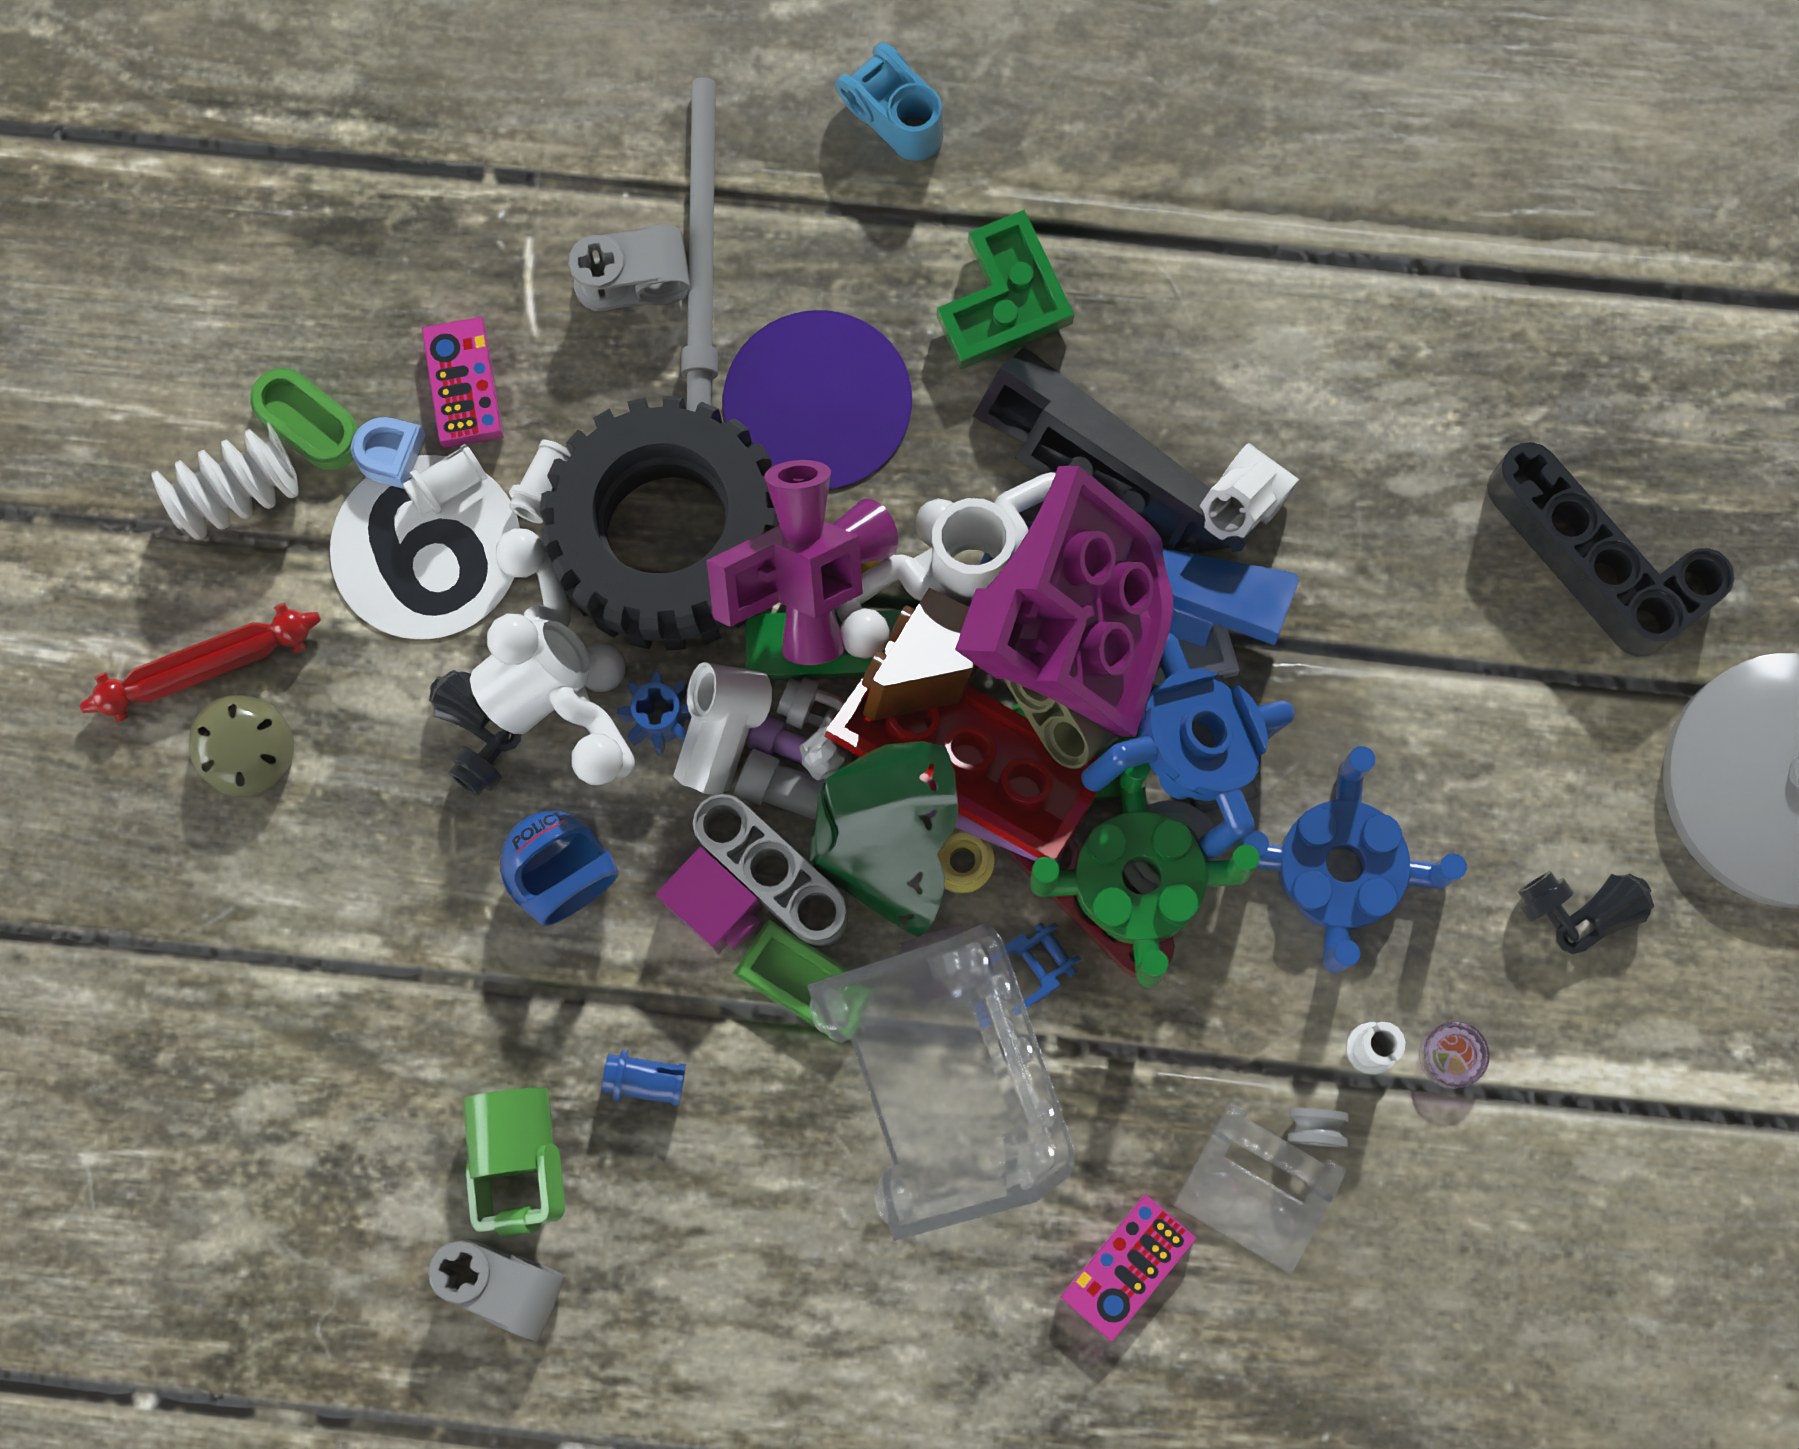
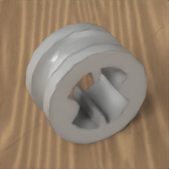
M1290 1108L1289 1117L1295 1120L1296 1128L1292 1133H1288L1287 1142L1323 1147H1348V1138L1342 1135L1341 1129L1343 1124L1349 1122V1113L1313 1108Z

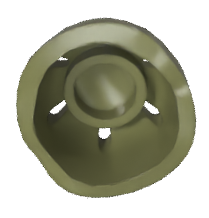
M230 695L211 702L199 713L191 726L189 752L192 763L199 775L215 789L232 797H250L271 788L285 775L293 759L294 738L287 721L272 704L251 696ZM236 706V716L232 719L229 710L231 707ZM265 720H271L272 725L263 730L258 729L259 725ZM208 729L210 731V735L204 736L206 730ZM263 754L274 756L276 762L269 764L262 759ZM213 760L214 765L208 769L205 763ZM238 772H241L244 777V786L239 785L237 782Z

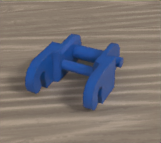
M1040 922L1034 927L1037 934L1028 940L1025 934L1022 933L982 963L986 970H989L1001 959H1005L1012 953H1015L1018 956L1022 955L1040 980V989L1014 1008L1018 1015H1021L1033 1004H1037L1058 989L1060 983L1056 978L1066 972L1070 978L1077 973L1073 966L1082 958L1079 955L1069 958L1052 934L1058 927L1055 922L1046 928ZM1039 942H1042L1059 966L1048 975L1030 951Z

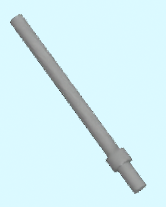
M697 78L692 81L689 278L691 291L688 293V346L681 350V376L687 379L686 409L694 412L700 402L711 405L712 379L718 376V350L712 347L716 82L710 78Z

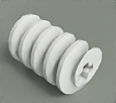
M268 421L269 440L263 442L251 429L244 431L246 451L240 453L227 439L221 441L223 461L219 463L205 450L199 451L200 471L195 474L181 460L175 462L177 482L170 484L158 471L151 473L156 491L178 529H184L194 539L201 540L207 535L206 518L218 529L223 530L229 527V507L240 518L248 519L253 514L251 497H254L264 508L270 509L276 503L275 486L288 498L292 499L298 495V481L295 469L281 440Z

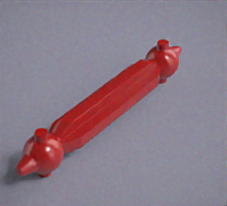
M285 602L280 603L274 607L276 615L271 624L252 622L138 666L123 681L109 678L107 672L96 675L94 678L97 685L94 687L92 695L80 703L79 707L82 713L100 712L107 716H114L116 722H121L128 718L125 710L129 707L131 701L149 703L263 659L279 643L292 647L294 653L305 650L306 646L303 641L307 638L309 630L322 621L318 612L301 613L295 609H288Z

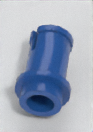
M623 1049L620 1055H607L601 1093L612 1094L613 1101L620 1102L621 1096L671 1103L673 1106L680 1105L686 1064L679 1063V1065L632 1058L628 1057L629 1050Z

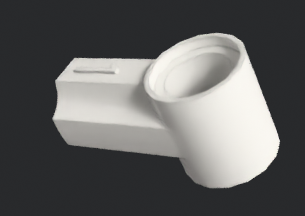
M1250 443L1246 444L1228 466L1218 483L1210 489L1200 504L1206 519L1204 528L1221 540L1229 536L1244 538L1259 522L1267 525L1291 495L1300 479Z
M707 662L701 663L696 667L689 680L687 689V705L692 718L673 775L682 785L711 795L723 794L724 791L730 790L749 728L759 727L765 721L770 710L772 687L766 673Z

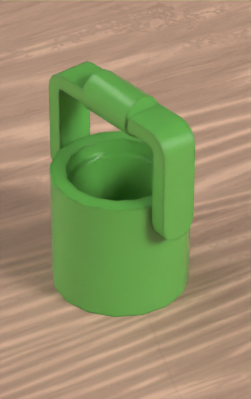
M549 1088L511 1089L463 1098L468 1153L466 1179L472 1227L479 1232L496 1230L500 1236L508 1237L534 1233L540 1229L542 1223L560 1220L565 1212V1199L560 1152L554 1143ZM538 1172L541 1209L531 1205L501 1210L494 1216L491 1178Z

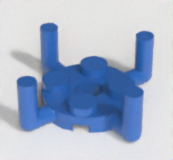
M1169 633L1158 669H1162L1166 680L1149 694L1138 728L1139 738L1113 745L1084 769L1081 780L1088 790L1097 792L1126 769L1149 763L1152 770L1159 777L1161 787L1171 797L1177 799L1190 797L1205 801L1217 800L1225 820L1201 836L1198 843L1203 855L1214 859L1253 832L1255 827L1254 819L1241 788L1255 778L1259 771L1257 768L1261 755L1267 750L1268 739L1293 721L1295 710L1289 702L1284 700L1257 706L1252 697L1239 685L1231 689L1223 682L1215 679L1219 675L1218 673L1207 669H1190L1178 639ZM1192 721L1206 725L1211 730L1215 740L1214 748L1202 745L1195 738L1192 731Z
M1365 746L1354 748L1338 768L1336 800L1319 804L1307 810L1289 829L1281 845L1269 844V840L1264 833L1253 831L1236 847L1238 848L1241 845L1253 846L1260 856L1259 864L1256 868L1277 870L1280 885L1286 896H1289L1303 916L1312 923L1325 928L1323 965L1326 970L1334 974L1344 972L1356 964L1360 958L1358 945L1351 941V931L1370 925L1390 913L1401 900L1407 885L1444 889L1463 877L1467 871L1465 859L1455 853L1446 855L1437 863L1410 860L1408 847L1398 822L1378 809L1362 803L1363 779L1374 766L1376 760L1374 752ZM1344 848L1350 850L1358 857L1361 870L1355 881L1341 882L1331 876L1326 864L1330 851Z

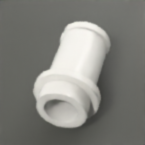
M542 440L540 442L538 451L520 485H513L509 490V494L512 497L509 508L514 513L533 523H543L544 520L539 512L541 494L546 491H552V485L547 474L554 459L560 458L567 462L571 455L566 447L550 440Z
M464 444L460 446L459 450L420 474L415 469L409 472L412 478L402 485L422 516L432 510L437 515L442 512L440 505L480 480L487 479V476L470 448Z
M1368 1022L1359 1025L1351 1031L1346 1042V1053L1355 1069L1364 1074L1376 1075L1386 1072L1402 1057L1406 1041L1401 1030L1392 1023ZM1372 1037L1376 1038L1382 1045L1381 1056L1372 1050Z

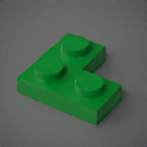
M1025 209L968 232V243L989 287L937 307V319L961 370L1073 324L1074 313Z

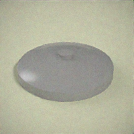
M1781 653L1757 657L1731 667L1707 683L1689 700L1679 714L1666 745L1663 761V786L1667 809L1672 823L1689 853L1703 869L1720 883L1744 897L1776 907L1799 909V654Z

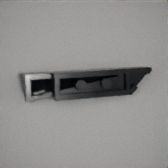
M1026 348L1020 349L999 368L973 414V417L980 422L1023 441L1024 443L1015 459L1039 475L1050 472L1056 473L1059 466H1080L1145 519L1160 536L1164 549L1191 554L1231 548L1232 553L1240 552L1258 528L1256 525L1244 538L1229 536L1221 540L1204 528L1206 519L1200 507L1210 488Z

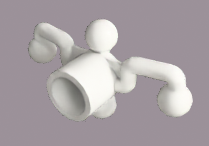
M1056 473L1042 474L1002 493L996 498L994 503L978 498H966L954 503L939 498L926 502L919 509L915 518V529L919 538L932 548L914 558L906 555H893L882 560L862 573L863 594L835 608L842 622L840 631L845 650L854 657L867 659L874 657L878 651H882L889 640V627L885 618L875 610L862 608L861 604L897 580H900L906 591L916 600L921 601L928 588H931L970 607L976 588L986 589L1013 556L1029 530L1019 512L1045 500ZM966 550H981L988 553L993 560L981 565H966L954 560L953 557Z
M514 528L503 534L496 545L497 563L505 573L512 577L526 578L537 573L544 606L534 605L525 611L524 616L521 614H505L494 620L487 632V646L491 655L472 670L470 677L472 693L485 714L499 727L513 734H525L555 710L563 719L584 726L590 732V735L579 740L572 751V768L579 779L590 785H604L615 778L626 777L634 769V756L613 720L601 707L590 702L585 689L587 687L594 692H608L616 688L625 676L624 656L617 648L608 643H594L585 648L579 637L568 628L571 620V611L567 592L551 567L552 563L544 549L542 540L528 529Z

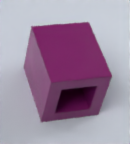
M701 847L691 855L655 894L664 906L717 954L727 945L733 950L739 948L752 935L761 922L754 916L762 908L758 898Z

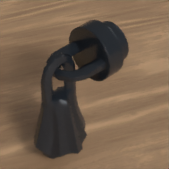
M452 670L443 677L439 676L431 684L429 701L433 706L434 717L458 725L486 743L478 754L470 748L462 746L452 757L455 765L448 772L459 785L478 797L484 789L492 791L502 779L501 774L491 764L501 752L515 749L521 742L522 734H513L503 729L494 735L488 731L485 726L491 719L478 705L472 693L471 673Z
M1551 871L1535 878L1518 891L1524 901L1520 908L1530 921H1534L1547 915L1557 929V944L1561 950L1570 954L1584 952L1602 938L1618 930L1646 922L1650 916L1651 909L1654 908L1650 894L1652 890L1646 880L1630 873L1627 875L1611 874L1594 897L1571 916H1569L1562 904L1574 892L1564 878L1557 880ZM1587 919L1594 930L1580 939L1576 926Z

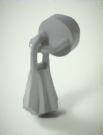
M804 676L801 682L790 677L776 713L786 716V724L802 729L805 723L818 728L799 747L803 758L802 765L809 771L810 775L818 781L826 779L853 762L852 752L824 737L826 729L845 702L837 696L819 690L820 682ZM815 701L832 707L827 711L824 718L811 713Z

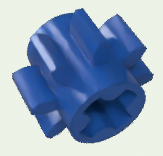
M654 671L651 677L652 683L645 684L642 687L632 682L627 684L632 695L631 706L618 708L617 714L620 720L626 722L636 721L637 724L629 731L627 736L634 746L641 743L646 737L652 741L658 755H663L665 742L677 738L680 742L684 743L686 737L684 730L685 720H691L692 716L688 705L680 704V701L687 695L688 687L686 682L681 680L670 688L664 684L659 671ZM663 701L669 712L663 713L661 724L653 725L647 714L654 712L656 702Z

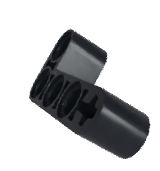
M1527 442L1512 447L1490 475L1487 484L1488 495L1494 506L1614 643L1627 654L1642 657L1659 651L1724 599L1733 587L1735 577L1732 565L1723 554L1710 548H1698L1686 553L1663 573L1659 574L1556 456L1543 445ZM1523 474L1530 478V480L1522 484L1515 480V478ZM1546 495L1550 500L1542 509H1539L1537 505ZM1552 516H1562L1571 521L1576 529V536L1568 537L1558 532L1552 523ZM1594 563H1603L1610 566L1617 575L1618 584L1610 585L1600 580L1595 573ZM1685 573L1695 574L1702 579L1706 586V595L1696 594L1689 589L1685 582ZM1637 610H1644L1655 616L1660 628L1658 634L1647 632L1641 627L1637 619Z

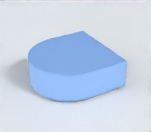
M388 417L375 418L363 424L356 431L351 442V454L358 468L367 478L404 489L402 484L409 480V472L414 467L426 434L421 425Z

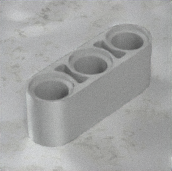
M718 794L710 796L700 803L694 813L693 829L700 845L712 858L757 897L760 904L791 933L812 947L822 948L831 946L841 939L847 929L848 914L844 898L826 878L749 807L734 796ZM722 814H732L740 818L742 822L741 830L737 837L725 843L715 842L708 838V827L712 820ZM774 856L785 860L789 865L788 875L780 884L768 887L762 886L754 880L755 868L764 858ZM820 899L833 904L837 910L836 918L828 928L814 931L809 930L801 923V911L809 902Z

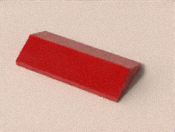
M889 641L882 652L888 655L895 643ZM861 680L826 729L824 737L859 757L887 744L924 741L945 746L949 752L955 772L958 813L1038 859L1050 857L1055 861L1075 834L1099 792L1088 790L1081 780L1082 772L1098 759L1096 756L1081 768L1071 769L1062 766L1046 750L1028 718L971 686L966 690L960 703L873 721L863 716L870 690L861 686ZM931 763L928 770L920 775L919 778L926 782L932 791H936L937 786L934 779H932L935 766Z

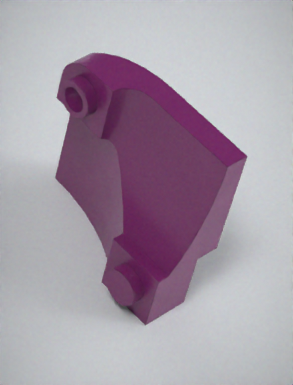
M1059 466L1039 513L1013 556L986 589L976 588L955 651L996 679H1007L1040 693L1083 715L1115 736L1136 737L1168 638L1173 614V593L1167 576L1163 556V543L1160 536L1145 519L1080 466Z

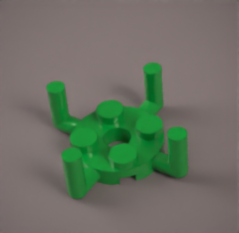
M1149 763L1128 768L1121 774L1119 786L1122 814L1105 821L1092 830L1081 849L1076 869L1059 870V865L1053 858L1041 857L1033 865L1030 880L1032 892L1040 897L1077 895L1082 910L1090 920L1092 919L1108 935L1118 941L1133 944L1136 978L1139 984L1146 988L1157 986L1168 968V958L1160 951V942L1171 938L1192 920L1202 904L1206 887L1245 884L1250 879L1260 860L1259 853L1253 846L1241 845L1236 848L1230 860L1205 861L1198 843L1192 837L1191 831L1185 824L1163 815L1148 812L1145 785L1151 770ZM1134 862H1144L1151 865L1158 874L1159 886L1148 894L1133 893L1123 882L1122 871L1124 868Z

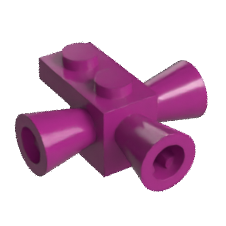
M812 460L787 461L777 464L766 471L764 478L779 526L707 560L713 619L731 627L779 602L787 605L781 653L788 661L802 665L826 663L838 658L844 652L845 648L834 609L863 594L861 564L890 558L898 548V532L893 518L883 505L873 499L861 500L833 524L824 521L831 470L827 465Z

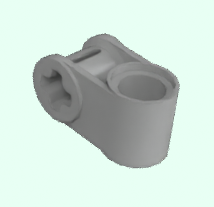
M665 224L650 225L633 231L590 235L574 244L569 253L568 265L574 278V291L577 299L586 308L593 311H608L644 304H669L684 299L689 291H691L683 235L681 230L675 226ZM594 250L598 251L599 258H593L592 252ZM604 270L603 276L594 277L593 272ZM598 289H604L605 296H600Z
M471 1239L448 1243L440 1248L431 1259L428 1270L430 1285L436 1295L447 1302L484 1317L485 1320L499 1328L534 1341H539L566 1279V1276L533 1260L515 1254L510 1255L481 1241ZM469 1254L473 1257L470 1268L479 1273L477 1281L463 1283L458 1287L455 1285L458 1274L454 1270L449 1269L450 1262L464 1259Z

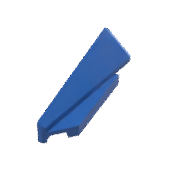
M1026 523L1028 530L1032 525L1031 523ZM1163 548L1165 567L1173 593V614L1169 633L1173 634L1176 638L1205 648L1209 643L1214 626L1217 624L1269 644H1276L1299 582L1298 576L1295 573ZM984 552L980 565L992 561L993 558Z

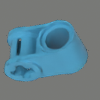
M880 42L873 48V57L851 76L843 74L835 80L836 90L849 110L875 130L898 155L912 161L926 160L935 155L940 149L944 137L941 99L936 91L927 85L908 66L903 57L893 47L885 42ZM912 118H922L928 121L916 127L904 124V122Z

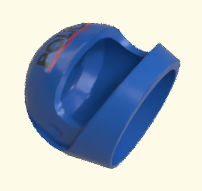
M540 811L524 818L510 831L501 850L500 872L506 890L515 903L544 927L566 919L591 903L606 891L619 876L618 868L610 850H605L584 822L574 815L563 811Z

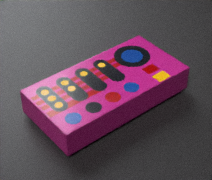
M476 317L422 327L439 442L443 449L504 438L487 329L483 318Z
M1143 1194L1059 1297L1109 1341L1113 1342L1197 1238L1148 1195Z

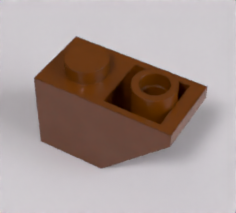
M928 588L916 609L908 605L903 608L889 640L895 642L888 655L878 651L863 677L861 686L870 690L863 716L876 721L960 703L980 668L955 651L969 610L968 606Z

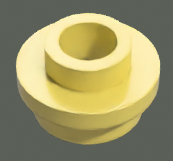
M954 829L952 835L937 853L945 875L944 888L951 892L970 893L985 885L992 875L995 859L990 843L962 830ZM959 851L970 853L975 861L974 867L966 873L955 871L950 865V858L954 853Z

